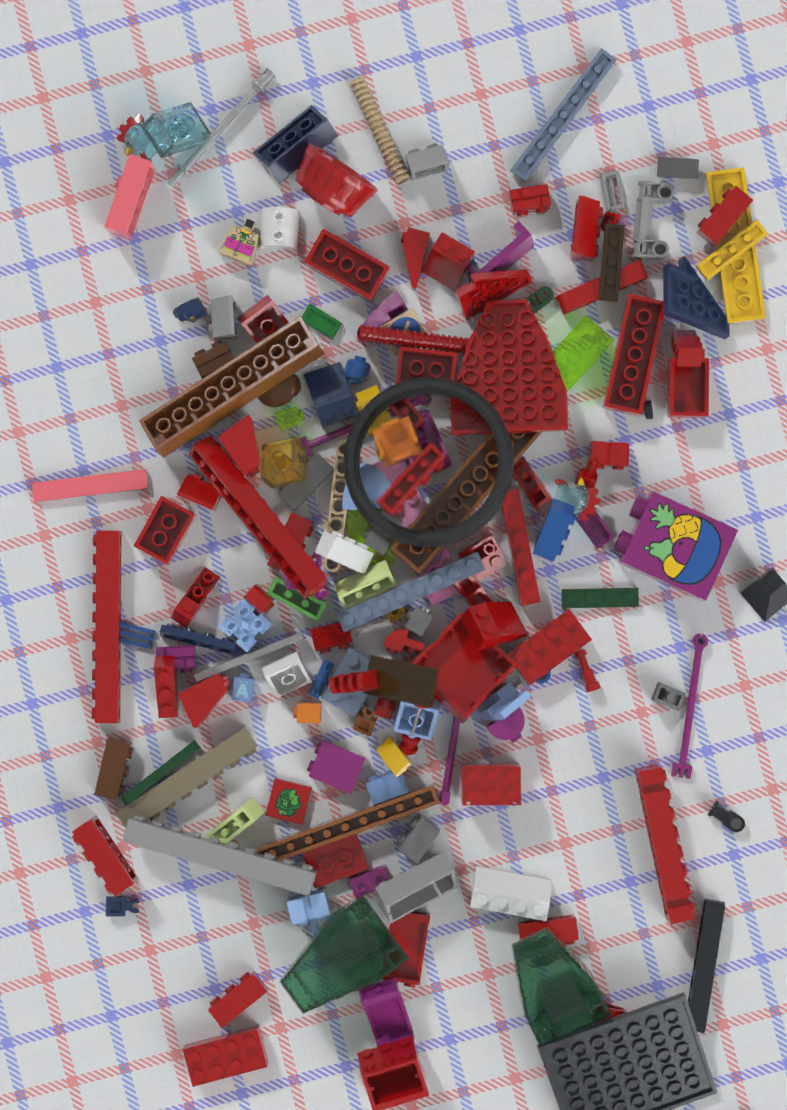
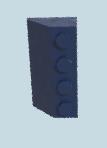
M311 105L256 149L253 154L278 183H281L299 169L309 143L323 149L328 144H331L338 137V134L329 120Z

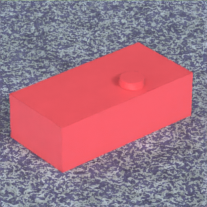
M129 154L122 177L119 176L117 179L116 187L118 189L104 226L110 234L131 241L156 170L152 161Z

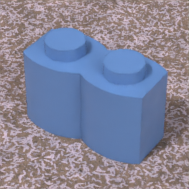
M388 770L385 776L379 777V774L368 777L369 781L365 783L373 805L409 792L403 773L397 777L391 770Z

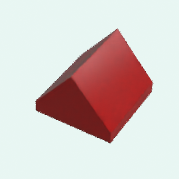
M605 212L600 225L601 230L604 231L605 223L619 225L621 214Z

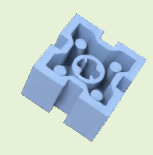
M243 598L233 609L237 612L232 618L228 615L218 627L229 637H232L234 634L238 638L236 643L246 652H249L259 641L255 638L258 633L264 635L274 623L263 613L259 616L255 614V609Z
M325 887L312 890L309 896L304 894L290 896L286 902L292 925L303 926L310 922L312 933L320 931L317 921L327 919V916L331 913V906Z

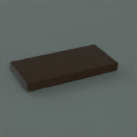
M370 655L368 670L376 669L379 688L366 690L363 693L432 708L439 669Z

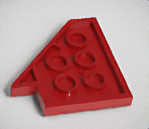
M527 269L474 273L470 275L472 282L460 286L455 293L462 315L465 320H468L484 311L487 301L503 300L531 284L532 280Z

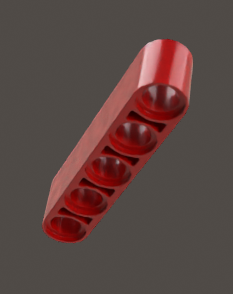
M641 260L621 268L619 291L649 278ZM600 277L556 296L555 298L562 314H568L598 301Z

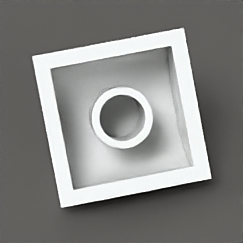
M287 207L262 208L260 248L298 250L299 210Z
M297 651L294 653L289 652L283 658L277 661L272 660L262 667L264 676L277 698L312 682Z

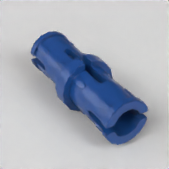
M323 659V663L318 674L314 675L315 680L308 692L310 696L314 694V697L319 699L325 683L327 684L329 681L327 679L335 665L334 663Z

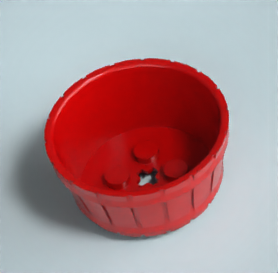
M311 143L308 144L299 170L296 173L295 181L302 186L301 190L321 206L337 215L342 213L352 217L375 195L378 188L331 154Z

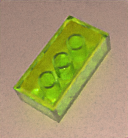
M587 315L580 320L553 351L567 393L614 341Z

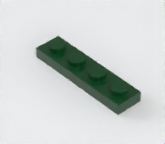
M638 588L561 589L562 608L639 607Z

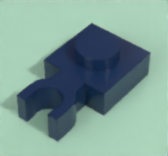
M106 896V917L125 916V911L139 913V909L131 907L133 903H139V899H132L126 902V896Z

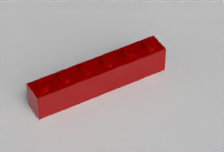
M519 489L509 490L501 508L520 606L540 603Z

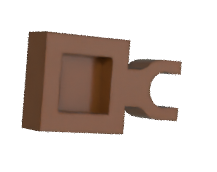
M366 702L363 712L360 711L357 715L353 730L371 736L378 719L374 717L378 707L375 706L374 710L370 711L368 709L369 703Z

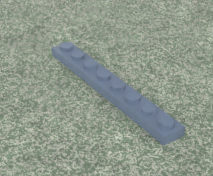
M600 49L512 167L511 173L526 183L617 60L604 49Z
M476 552L336 615L343 631L346 632L486 569L479 553Z

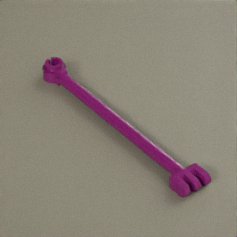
M420 394L409 401L414 407L418 405L428 406L432 402V397H429L427 402H422L421 397L423 395L428 397L431 394ZM390 408L387 409L390 416L395 415ZM353 423L310 441L307 440L306 436L294 440L295 445L303 443L302 446L296 449L298 452L305 449L306 452L300 454L303 458L313 454L311 448L348 434Z
M700 633L692 638L695 653L679 764L672 763L671 776L675 777L676 769H678L680 778H683L684 770L687 771L686 779H691L692 765L686 764L703 648L708 644V638L705 634H702L704 643L698 644V638L701 637Z
M453 716L442 790H440L439 802L443 805L449 804L451 794L449 790L460 721L455 716Z

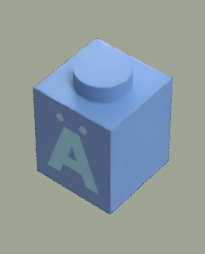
M239 673V677H234L232 700L252 702L255 679L251 678L250 674Z

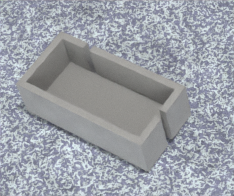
M444 852L432 855L425 862L415 864L410 870L398 873L393 879L383 881L375 888L379 906L389 923L439 898L432 883L436 884L442 895L457 888L455 870Z

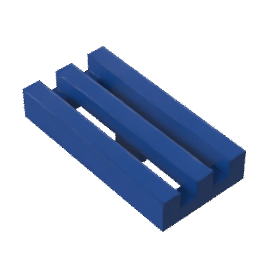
M120 623V627L151 633V635L147 637L120 630L119 634L147 640L149 643L144 644L119 638V642L148 649L152 648L156 630Z

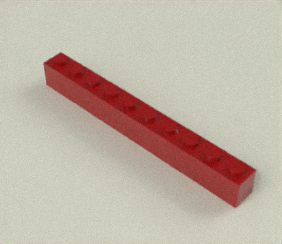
M212 436L193 444L189 456L302 597L306 599L322 590L328 580L324 572L316 566L312 557L295 540L289 529L279 520L277 514L269 508L265 499L261 498L254 486L244 477L243 472L235 466L230 456L222 450L220 444Z
M96 530V535H93V546H96V554H93V565H96V573H93L92 577L93 585H96V592H93L92 602L96 604V609L92 613V622L95 623V631H92V642H95V650H92V661H95V669H92V681H95V688H92V700H95V707H92V719H95V723H120L121 642H119V638H121V634H119V631L121 630L122 531Z

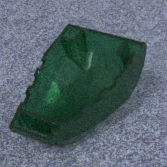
M364 895L328 917L286 971L280 983L304 1014L330 1001L344 997V995L351 992H356L363 987L379 982L407 961L409 957Z
M545 928L511 944L521 1006L538 1044L590 1026L611 1016L592 972L549 928Z

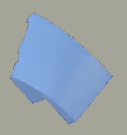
M508 682L497 688L472 716L488 721L505 719L531 698V695L528 691L518 694L511 683Z

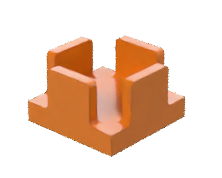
M409 416L402 419L396 418L381 424L380 428L372 430L386 468L416 457L422 452Z

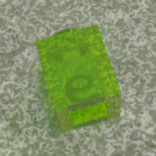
M297 405L275 412L281 432L303 426L302 421L305 420L302 409L298 410Z

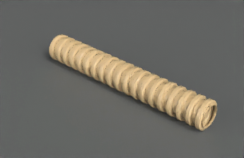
M359 77L353 80L349 86L353 88L352 92L355 93L354 97L358 99L357 103L360 104V109H363L362 114H365L364 118L368 120L367 125H370L369 129L373 131L372 135L375 136L374 140L378 142L377 146L380 147V152H383L382 157H385L384 161L388 163L387 168H390L389 172L393 174L394 183L399 185L408 181L410 175H407L408 170L404 168L405 164H402L403 159L400 158V153H397L398 149L394 147L395 142H392L393 138L389 136L390 131H387L388 127L385 126V121H382L383 116L380 115V110H377L378 105L374 104L375 99H372L373 95L369 93L370 88H367L368 84L365 83V78Z

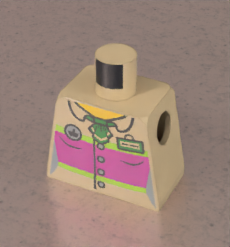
M246 219L242 228L234 225L219 247V255L253 268L260 239L259 235L253 233L256 222Z

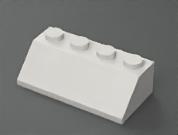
M476 866L470 907L547 921L552 880Z

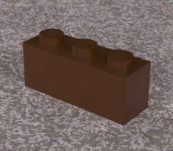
M107 738L94 795L118 800L120 796H123L125 785H122L124 777L127 778L130 766H127L128 758H132L134 748L131 747L132 742Z

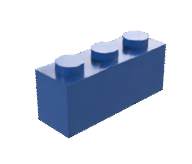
M553 499L532 554L551 561H555L556 556L561 555L564 548L562 541H567L570 533L568 529L569 524L573 526L577 516L574 514V505Z

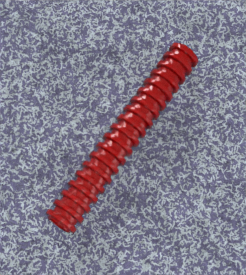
M362 324L358 327L357 331L359 342L364 340L366 343L368 341L370 343L376 342V344L381 342L382 345L387 343L388 345L393 344L394 346L399 345L402 347L405 345V347L411 346V348L416 347L419 349L421 347L422 349L428 348V350L434 349L438 351L439 349L440 351L445 350L446 352L451 351L461 354V352L465 354L469 341L468 337L463 339V337L457 338V336L452 338L451 335L446 337L444 334L440 336L439 334L434 335L430 333L428 335L427 332L422 334V332L417 333L413 331L411 333L410 330H407V332L403 329L401 331L399 329L393 330V328L387 330L386 327L383 329L381 327L376 328L375 326L370 327L369 325L364 327Z

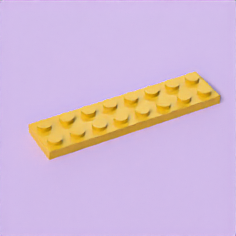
M744 167L705 173L710 210L716 202L721 204L724 200L721 196L728 188L732 190L735 185L748 195ZM750 205L717 243L716 250L752 223ZM754 245L719 272L728 324L766 318L756 245Z

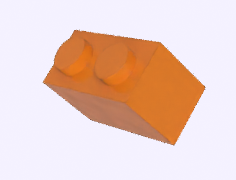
M298 702L297 706H294L293 718L297 719V723H321L322 702Z

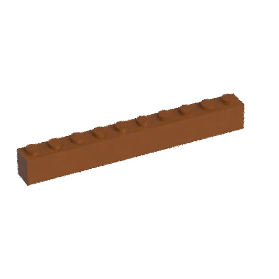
M432 783L381 803L254 847V849L258 850L257 853L259 854L271 853L276 855V859L283 860L284 858H290L440 804Z

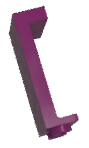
M518 221L513 226L516 235L515 240L479 271H475L471 265L467 266V276L470 278V283L472 282L470 275L474 273L507 271L534 247L532 234Z
M396 977L358 988L360 1000L366 1011L377 1047L412 1036L415 1040L412 1024Z

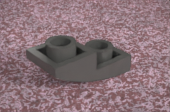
M658 157L657 177L698 179L699 159Z

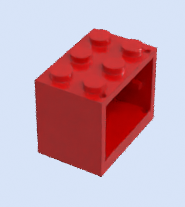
M461 763L462 806L521 805V765L519 763Z
M413 1036L385 1043L375 1048L365 1049L357 1053L361 1077L372 1110H385L429 1096L425 1073Z

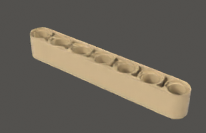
M346 440L339 442L336 448L327 532L331 534L334 531L331 527L332 523L336 520L340 521L342 528L335 532L342 534V539L345 537L348 510L343 509L341 512H336L334 504L339 501L343 502V493L336 491V485L341 482L346 484L344 474L338 472V467L340 464H343L344 454L340 452V448L346 444ZM324 557L323 566L328 572H337L341 568V564L338 563L335 569H329L327 566L329 559Z

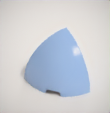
M363 462L360 464V475L364 490L373 506L381 508L377 504V500L391 486V483L377 467ZM345 485L343 509L358 510L351 499L347 485Z

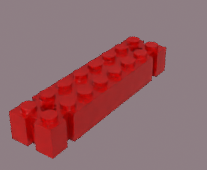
M658 764L634 768L665 918L670 925L693 920V914H695L693 902L691 903L688 899V895H691V889L684 877L687 876V870L680 858L683 857V851L676 839L679 838V832L672 820L675 819V813L668 801L671 800L670 790L664 785V781H667L666 771L661 766H658Z

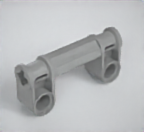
M639 181L638 186H640L639 197H637L633 236L634 254L631 255V258L660 261L666 258L669 246L665 241L650 239L653 203H669L674 196V188L668 183ZM668 190L670 196L664 198L660 195V191ZM661 246L664 248L665 253L659 255L655 252V248Z

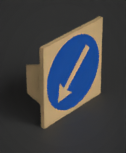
M414 308L379 326L382 329L386 327L387 330L393 328V330L399 329V331L403 329L405 332L410 330L411 333L413 331L425 333ZM389 345L394 356H398L400 346Z

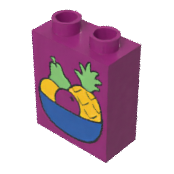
M654 491L649 493L647 498L638 495L629 513L630 517L637 519L632 532L628 533L622 530L613 548L614 552L621 554L617 563L700 601H706L738 530Z

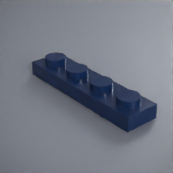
M173 624L161 625L160 637L235 655L236 643L230 638L219 639L215 638L213 634L204 633L203 635L189 628L182 630Z

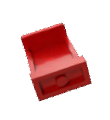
M413 911L390 923L382 970L383 980L396 977L397 982L404 983V986L415 987V985H420L430 913Z

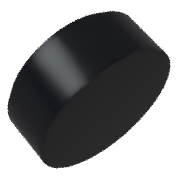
M647 400L644 402L645 418L649 420L653 419L652 400Z

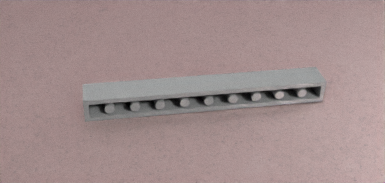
M135 815L128 819L123 842L307 896L311 894L317 870H314L311 865L302 864L300 866L294 864L295 861L291 859H276V855L271 853L259 854L257 853L258 850L250 847L242 849L233 842L225 844L216 837L209 836V839L201 837L202 834L199 832H184L181 827L164 826V822L158 820L150 822L141 815Z

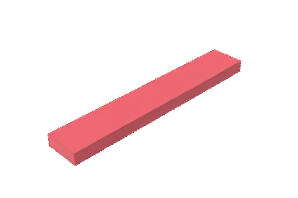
M146 469L32 483L34 502L149 488Z

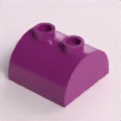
M518 707L505 719L492 721L486 725V728L494 737L500 740H511L514 743L522 738L520 733L524 728L525 717L521 708Z

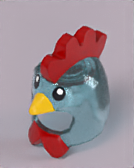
M137 114L135 119L129 117L126 120L127 125H120L119 130L122 133L117 136V140L125 143L127 147L126 156L139 150L141 158L152 161L151 158L160 149L162 136L154 127L144 123V117L141 114Z
M580 478L575 488H570L565 480H555V483L558 485L555 499L574 505V514L579 515L580 519L584 522L588 521V515L593 516L596 514L594 506L601 503L600 499L596 497L599 492L597 488L588 489L584 484L583 478Z

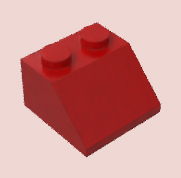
M195 473L192 476L187 474L177 495L216 511L222 497L211 482L210 484L204 482V477Z

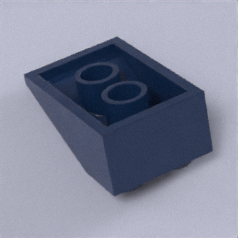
M340 362L304 374L322 428L358 416Z

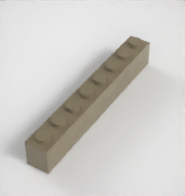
M245 726L117 811L116 815L125 828L128 819L135 815H141L146 817V820L153 821L160 816L159 811L164 808L168 811L176 805L174 801L182 798V800L192 795L191 790L196 787L201 789L208 784L207 780L212 776L215 779L224 773L223 769L227 766L233 768L239 764V758L245 755L248 758L257 752L255 748L258 744Z

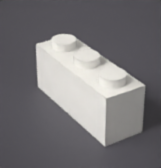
M324 531L315 553L365 575L374 554L367 550L368 546L359 542L355 545L356 541L346 536L342 539L343 535L338 532L332 531L330 534Z

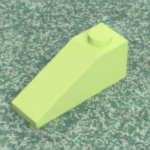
M252 797L206 836L208 839L209 836L219 838L220 842L226 844L255 822L265 811Z

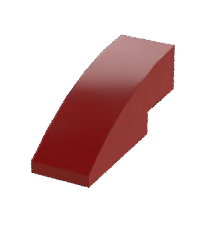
M472 576L452 584L469 606L492 602L484 589Z

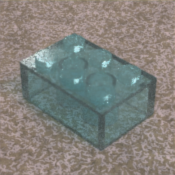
M191 102L153 113L141 125V128L161 158L198 147L211 135V132Z

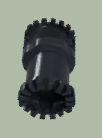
M718 801L711 807L713 809H710L707 814L709 817L713 816L721 821L723 826L733 832H741L745 827V821L740 815L732 810L728 811L719 805ZM734 818L741 820V826L738 829L731 827V820Z

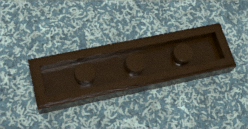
M605 223L598 301L618 302L625 225Z

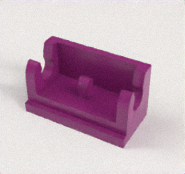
M597 512L593 516L588 515L589 519L587 522L581 520L579 516L576 517L575 520L596 549L615 538Z

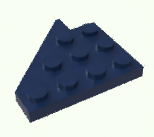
M683 256L679 259V267L669 263L663 266V315L724 340L730 336V327L725 313L687 258Z

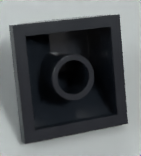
M773 568L766 570L740 592L764 622L787 604V585Z

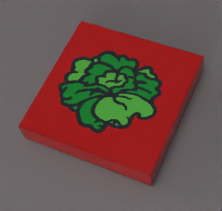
M275 778L265 816L303 825L312 787Z

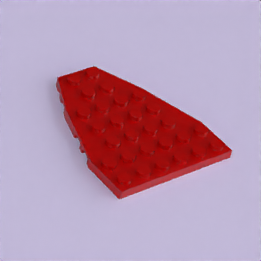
M527 300L487 301L484 312L469 338L462 366L457 376V382L472 388L487 399L503 419L509 433L568 431L567 390L547 336ZM451 397L452 436L493 434L485 420L473 408Z

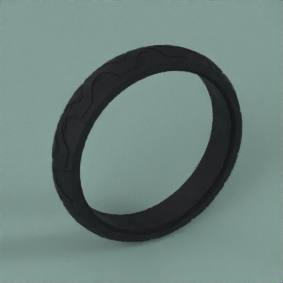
M422 377L409 379L390 386L377 394L356 417L345 444L343 459L344 476L354 505L365 520L383 535L403 544L418 547L449 545L470 537L479 531L495 516L502 506L513 477L514 454L512 441L507 427L496 409L487 399L472 388L444 378ZM420 394L449 396L473 408L491 429L498 449L496 480L484 504L465 521L453 527L437 531L412 530L388 520L378 512L369 500L360 475L361 448L373 422L394 403Z

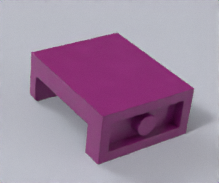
M323 740L322 743L318 742L314 751L317 754L315 761L311 760L307 771L310 772L308 777L351 794L366 757L331 744L326 740Z

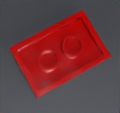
M357 833L302 853L305 863L313 866L314 870H317L313 884L314 889L369 869Z

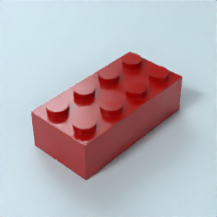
M322 229L304 261L305 266L370 303L390 271V266L325 229Z
M567 609L507 653V655L518 664L516 668L526 682L531 685L592 639L572 611Z
M97 815L72 831L74 842L78 846L81 845L84 850V857L88 862L91 861L93 863L95 874L99 878H103L106 883L104 887L109 894L113 893L114 896H117L139 879Z
M259 1025L189 1043L183 1047L192 1087L266 1068L269 1063Z

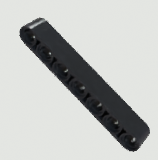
M706 898L703 903L688 996V1005L699 1033H704L706 1029L725 911L724 901Z

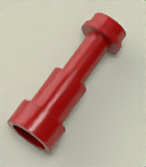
M585 649L576 651L574 657H578L583 671L581 673L586 684L584 685L586 693L601 688L599 681H596L593 670L588 665Z

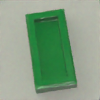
M310 303L302 315V319L308 326L332 340L342 325V322Z

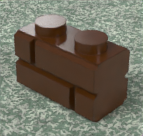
M219 340L211 345V349L207 351L201 349L194 353L195 357L192 360L202 379L234 359L226 341L222 343Z

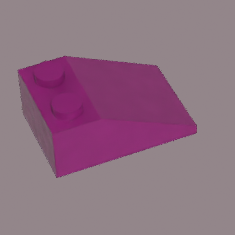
M429 410L420 413L426 423L418 428L415 434L422 451L431 442L445 455L443 460L445 464L440 470L452 466L447 449ZM417 456L408 459L409 463L411 464Z

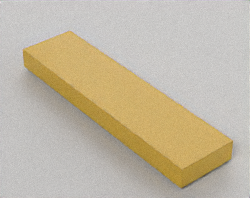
M756 219L695 267L704 279L708 281L766 237L768 233Z

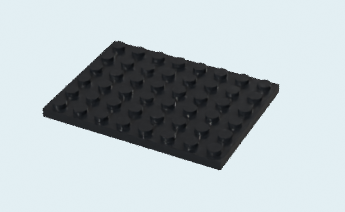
M684 992L537 1044L560 1110H672L717 1093Z

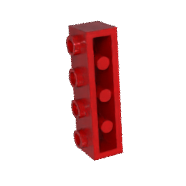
M430 442L377 500V504L391 517L394 513L398 515L405 508L403 504L406 500L409 499L411 501L418 494L417 488L421 484L425 486L431 480L430 474L434 470L438 472L443 467L445 455Z

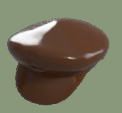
M294 373L257 398L268 407L285 405L299 394L301 390L300 379Z

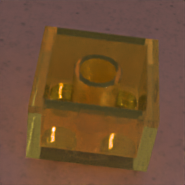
M296 436L263 444L260 478L271 489L305 481L307 447Z

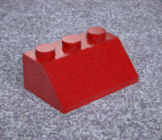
M579 195L576 201L570 259L593 261L594 256L598 257L599 245H596V238H600L601 233L598 219H602L603 207H600V201Z

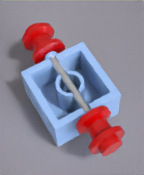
M435 698L432 708L400 702L393 731L403 733L401 737L403 741L400 742L399 748L406 755L417 753V744L420 743L421 738L431 740L440 708V702Z

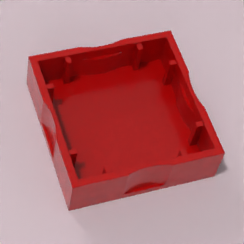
M460 613L443 630L440 637L434 643L427 646L411 664L439 669L434 698L464 724L514 672L518 664L496 645L477 651L461 619L463 614Z

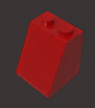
M441 232L421 272L455 291L467 271V266L471 264L475 251Z
M248 415L219 435L218 438L246 477L250 475L252 478L261 471L259 468L262 467L254 421Z
M218 673L177 693L193 728L200 726L229 692L231 681L227 674Z

